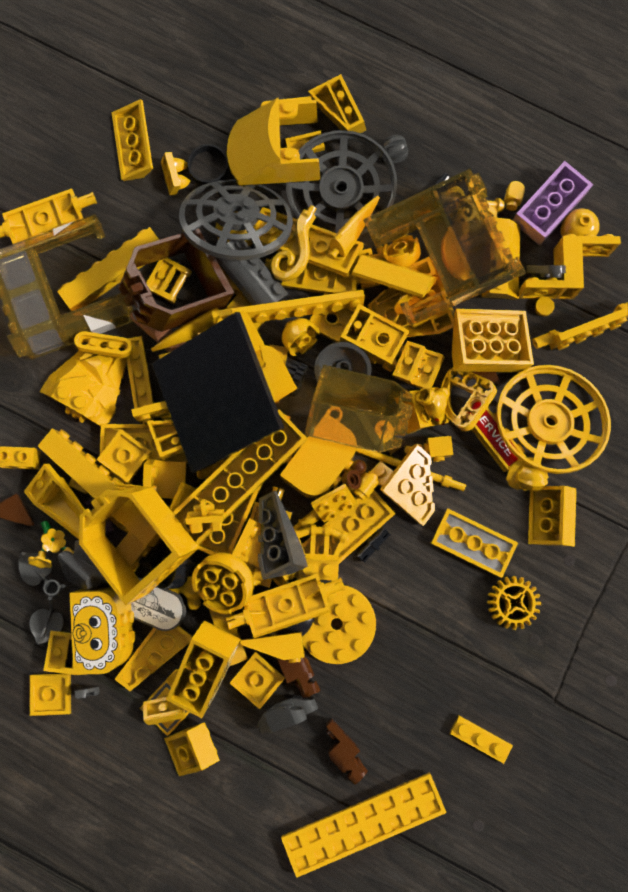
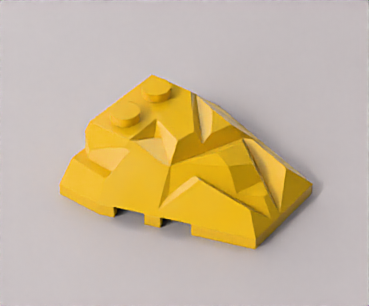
M78 351L48 377L39 392L83 415L100 427L101 424H109L116 411L117 396L120 394L121 379L124 377L127 364L126 357L119 358Z

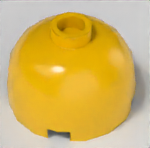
M574 209L562 221L560 228L562 237L566 234H575L576 236L594 234L597 236L600 226L598 217L588 209Z
M412 235L396 237L392 239V244L388 246L386 243L382 249L385 261L406 268L418 262L421 255L418 238L413 239Z
M298 318L290 320L286 323L282 332V343L290 355L297 356L295 353L298 352L304 354L317 342L315 337L317 333L320 335V331L308 319Z

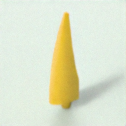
M376 196L358 210L329 243L331 251L328 256L331 259H335L338 254L345 257L355 245L380 199L379 196Z
M215 307L184 324L151 348L152 352L189 341L196 337L198 332L206 331L213 326L212 311L219 309Z

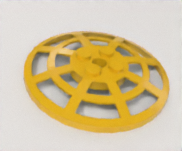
M539 365L519 372L505 385L496 406L498 430L508 449L523 463L546 473L566 474L589 466L600 456L609 441L611 419L604 398L598 389L585 377L561 366ZM555 374L562 376L563 379L559 387L555 385L537 386L533 375ZM524 378L527 379L529 389L523 392L516 402L506 397L513 385ZM570 380L584 388L594 401L583 405L574 394L567 390ZM540 392H555L556 396L554 400H542ZM532 394L536 404L529 410L521 406V403ZM565 396L571 400L577 409L570 411L566 405L561 403L563 397ZM502 404L512 409L511 422L514 431L505 432L501 421ZM598 408L602 420L601 437L589 434L590 419L588 412ZM517 413L527 417V427L518 428ZM582 416L583 432L574 429V418ZM546 418L553 419L555 425H549L546 421ZM532 434L539 440L537 448L531 446L523 436ZM569 436L579 438V443L571 450L564 443ZM518 438L526 449L535 454L533 462L520 454L509 440ZM587 441L598 444L594 453L583 463L579 464L573 457L574 454L582 449ZM546 444H556L561 453H545ZM542 457L553 460L565 458L571 467L567 469H553L541 466L540 464Z

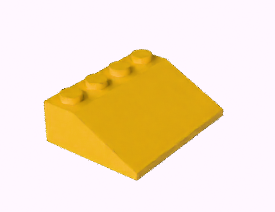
M455 309L452 341L454 371L521 372L533 366L526 311Z

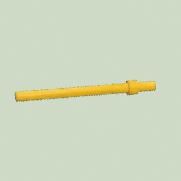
M358 445L355 451L395 467L401 462L399 459ZM430 471L433 481L441 483V486L452 487L464 492L466 484L452 480L450 476H442Z

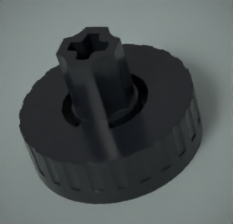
M161 538L151 551L150 572L172 553ZM191 555L157 587L161 589H177L183 586L189 577V572L194 571L198 566L196 555Z

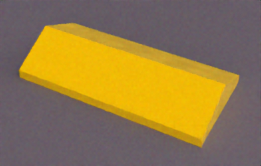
M140 99L111 112L122 181L144 178L153 170L143 100Z
M361 255L352 272L354 276L421 298L427 294L438 278L369 255Z

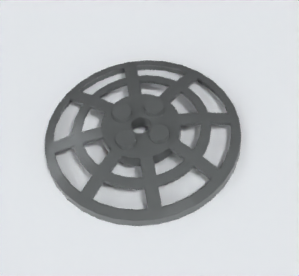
M339 130L316 136L299 149L300 160L305 155L309 159H319L320 172L323 176L320 184L309 183L310 181L286 182L289 205L297 219L300 213L294 203L292 188L303 190L308 208L310 205L314 206L310 199L309 191L320 192L323 201L314 206L317 209L314 215L324 222L336 225L335 233L349 220H344V210L354 207L358 211L363 207L359 202L363 193H374L372 198L374 199L376 196H379V193L391 192L389 202L382 215L376 218L371 214L368 220L371 225L363 229L360 236L376 228L387 217L396 197L397 175L390 156L375 140L358 132ZM340 139L339 151L329 152L318 158L312 150L323 142ZM349 139L361 142L371 147L375 152L366 159L358 153L347 151V141ZM339 157L338 166L328 169L323 164V162L329 159ZM347 157L361 162L362 165L357 170L346 166ZM380 157L389 170L391 184L380 185L378 173L373 166ZM367 170L370 171L373 177L374 185L364 186L361 176ZM339 184H344L347 189L340 192L336 187ZM329 206L337 210L336 219L329 218L320 212Z
M230 179L207 183L188 194L179 210V224L186 239L202 252L217 258L241 261L261 258L281 248L291 234L293 216L286 201L273 190L260 184L238 185L236 180ZM214 188L213 190L207 192L204 196H202L201 199H193L196 195L202 193L203 191ZM235 189L242 190L241 194H229L226 190ZM259 191H262V192H264V193L270 195V196L273 197L274 199H269L267 196H265L263 193H261V192H259ZM251 192L263 200L254 201L248 195ZM215 193H219L222 196L217 201L207 200ZM197 205L196 215L198 220L188 226L185 219V207ZM274 205H282L287 213L286 225L276 220ZM269 206L270 217L259 213V207ZM202 207H214V211L212 214L204 217ZM258 219L267 223L257 231L253 228ZM215 220L223 227V230L220 231L214 228L209 222ZM203 226L209 233L219 237L217 245L213 246L201 240L193 231ZM272 226L283 231L276 240L265 246L262 245L259 239ZM231 230L247 231L246 234H231L230 232ZM227 239L236 241L251 239L255 249L229 250L224 249Z

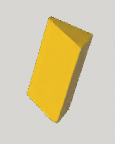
M167 697L143 701V721L147 725L184 719L186 718L185 710L167 701Z

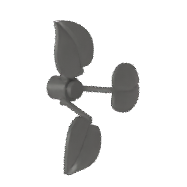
M22 552L20 553L18 564L21 578L31 586H37L43 580L45 583L43 590L49 596L50 610H37L32 614L29 622L30 630L36 643L43 644L49 641L51 630L61 631L64 624L63 616L58 612H53V597L59 596L62 589L73 588L74 592L83 588L73 583L72 585H61L56 580H47L46 576L51 573L52 567L38 568L30 565L28 557H36L38 553Z

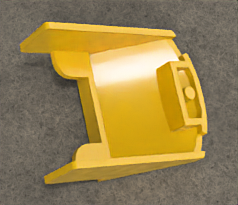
M276 98L237 120L228 138L227 158L230 171L238 185L320 180L319 159L300 160V154L297 149L281 148L280 125L318 122L316 100L279 102V98Z

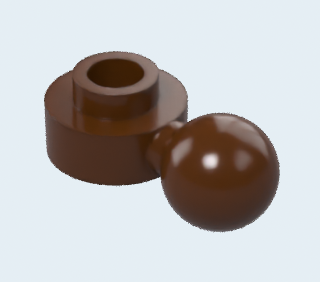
M355 460L351 465V470L343 473L342 484H346L350 491L356 490L361 486L360 475L365 473L366 463L363 460Z

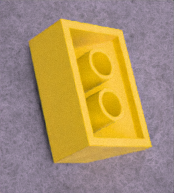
M545 486L538 491L530 490L528 544L575 547L576 488Z

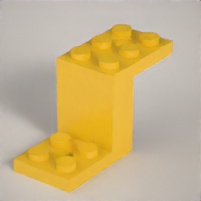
M575 234L564 235L553 249L554 265H566V273H562V277L548 278L546 280H539L536 277L528 278L519 289V299H539L541 297L574 299L584 288L583 257H609L621 244L620 236H614L613 234H605L603 236H595L594 234H586L584 236H576Z

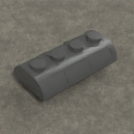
M230 240L224 247V249L229 250L252 249L245 240ZM215 257L220 267L252 305L280 302L289 295L260 258L239 261Z

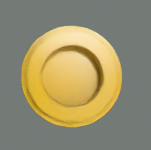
M541 297L535 303L534 309L539 316L546 317L553 312L555 305L549 297Z

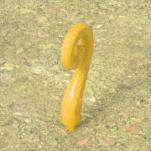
M310 205L308 210L303 209L297 221L296 232L300 251L297 263L295 264L296 257L294 253L289 250L279 251L271 260V272L280 281L286 282L297 278L308 264L310 255L308 236L309 230L316 219L314 213L317 210L314 206ZM287 259V266L293 268L288 271H282L279 268L281 260Z

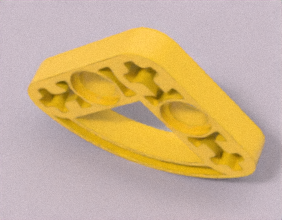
M453 367L448 370L441 385V388H448L450 392L445 414L462 431H470L475 427L497 393V389L492 381L472 372L454 371ZM454 375H456V376H457V375H460L461 378H463V379L461 380V379L458 378V377H454V378H453V376H454ZM475 379L476 383L473 386H467L469 380ZM453 385L472 394L458 416L454 413L451 406ZM481 386H482L483 388H485V389H489V388H490V390H489V391L486 390V391L484 392L483 389L481 388ZM475 402H481V406L478 409H472V405Z

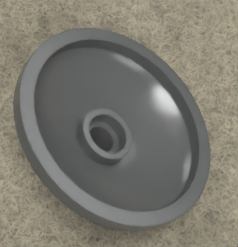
M336 342L326 346L317 356L314 365L315 377L320 387L327 393L337 397H351L360 393L369 383L372 372L371 362L367 354L361 348L349 342ZM345 363L348 367L343 368L341 364Z

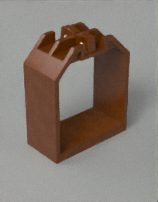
M199 228L193 231L197 237L206 242ZM183 233L135 247L118 288L122 296H126L124 302L127 307L136 305L138 310L132 311L134 319L161 332L188 323L215 307L219 310H224L234 294L216 258L193 246ZM184 253L209 298L169 310L156 304L148 285L137 267Z

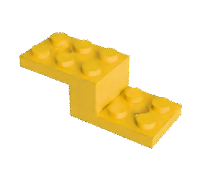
M358 304L356 309L325 312L318 315L312 314L310 321L317 326L321 335L334 342L352 343L364 352L389 365H392L409 334V330L360 304ZM334 314L337 316V321L330 323L327 321V316ZM386 335L389 341L386 344H382L378 341V337Z

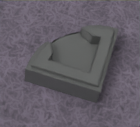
M99 686L78 689L75 691V698L80 699L86 698V696L98 695L100 693Z

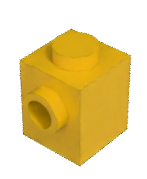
M451 436L428 438L426 443L423 444L424 451L431 456L433 462L445 461V458L453 456Z

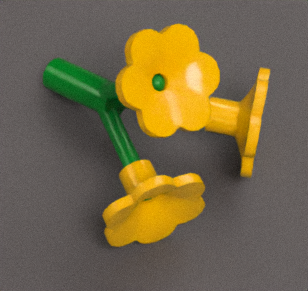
M43 521L41 523L44 532L41 536L42 549L39 551L38 556L28 557V563L38 568H51L52 562L45 559L47 554L45 551L57 553L60 548L74 553V551L69 547H65L66 540L64 539L65 534L63 531H56L50 528L48 521Z

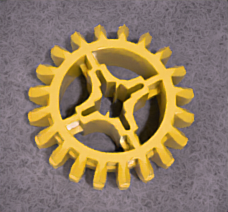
M512 576L511 582L508 577H504V583L498 580L499 588L496 586L491 587L495 594L488 593V596L493 597V601H487V604H493V607L489 608L488 611H495L491 616L492 619L499 617L497 624L501 625L504 622V628L507 629L511 624L512 630L517 629V624L520 629H524V622L530 626L531 621L529 618L536 620L537 617L533 613H540V610L535 608L536 605H541V602L535 601V598H539L540 594H533L536 591V587L529 588L531 582L527 581L524 583V578L522 577L517 581L516 576ZM511 586L520 588L512 596L504 592L505 589ZM524 594L528 598V609L523 604ZM500 596L505 601L503 613L499 606ZM510 599H517V606L519 607H511L510 604L513 603H510ZM516 610L524 614L518 619L508 618L509 614Z

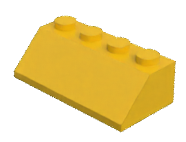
M492 217L484 223L482 297L518 300L520 225L511 219Z

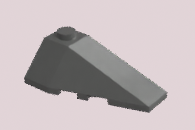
M272 491L259 498L261 535H258V542H261L260 554H258V563L262 578L270 579L290 575L308 567L302 545L277 491Z

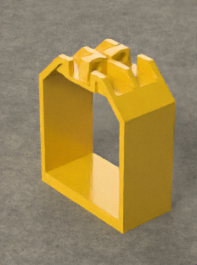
M126 484L124 487L105 490L99 497H95L91 501L94 509L92 511L86 509L80 515L79 545L125 606L148 595L200 548L153 487ZM129 499L134 502L172 552L141 581L106 536V520Z

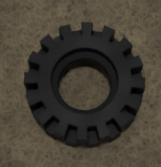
M295 360L292 361L288 372L297 389L288 395L297 397L306 377L308 365Z

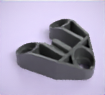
M294 695L276 703L262 715L257 723L261 735L305 721L307 714L318 709L317 703L313 697L303 698L302 695Z

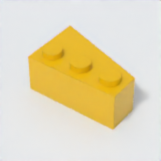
M341 74L308 91L311 100H316L317 107L340 130L358 133L366 131L365 122Z

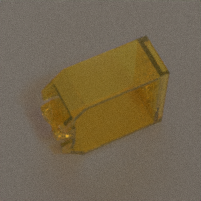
M323 365L312 398L305 436L378 453L401 447L402 439L395 437V435L406 436L408 421L413 411V406L402 401L411 402L412 394L392 380Z

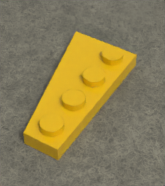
M180 626L169 631L153 628L116 676L115 680L127 690L132 691L187 646L193 636Z

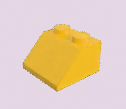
M205 722L164 738L179 776L202 771L220 761Z

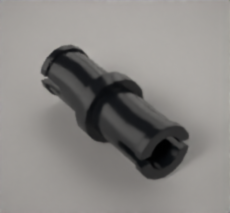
M382 526L371 539L367 540V544L356 555L365 563L376 550H380L379 547L391 534Z

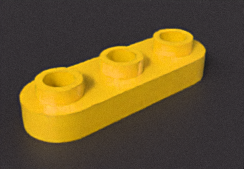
M83 331L79 332L74 338L76 348L82 352L119 358L128 357L132 353V344L129 339L124 337Z

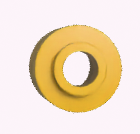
M371 471L363 473L360 476L361 486L351 491L363 501L365 498H369L379 484L377 481L378 476Z

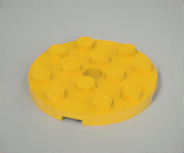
M344 585V591L328 595L327 601L331 612L315 617L310 630L302 637L304 647L312 656L330 664H344L359 658L369 648L375 636L376 618L370 602L362 593ZM335 618H339L342 621V627L338 630L333 629L331 626V622Z

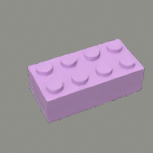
M564 161L516 213L513 221L520 225V230L538 245H541L568 213L583 199L593 184Z

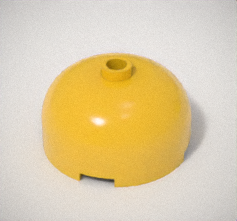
M220 552L209 555L194 569L192 574L194 592H198L199 596L204 600L203 604L207 608L220 614H231L241 609L253 592L254 581L251 570L242 559L230 553Z

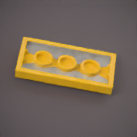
M447 508L430 544L502 578L518 542Z

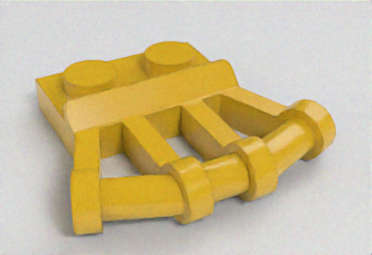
M311 524L310 527L298 531L295 529L300 543V538L311 534L310 554H305L304 552L308 567L299 570V579L318 573L320 580H337L339 554L348 536V532L338 531L330 527V525L317 527L316 524ZM316 534L324 535V554H315ZM329 536L340 540L334 555H329Z

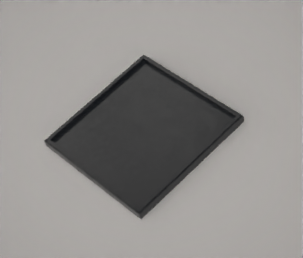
M240 312L231 314L152 363L192 473H197L284 429Z

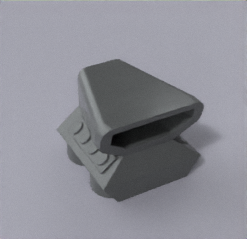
M75 540L74 553L63 551L58 555L64 578L67 581L87 591L94 590L101 583L109 584L79 545V540Z

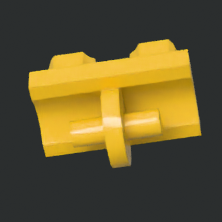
M201 499V505L193 506L194 511L187 512L185 521L186 525L189 524L191 533L202 532V523H210V530L213 532L221 531L225 515L224 509H215L214 504H207L206 499Z

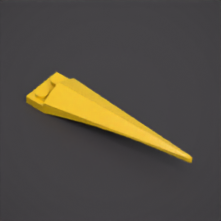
M44 464L24 490V493L37 508L79 539V520L85 508L65 479L60 477L50 464Z

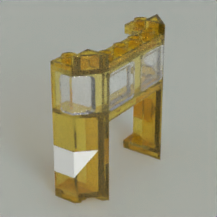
M96 214L0 249V299H2L4 304L1 307L5 316H8L10 321L8 327L12 334L7 335L19 358L28 356L32 360L75 344L74 338L79 332L86 331L102 334L133 322L130 319V315L134 311L133 307L126 306L124 302L126 296H122L121 293L60 315L39 258V253L93 233L96 234L98 239L106 237Z

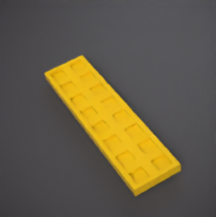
M429 772L281 836V839L297 878L446 813V810Z

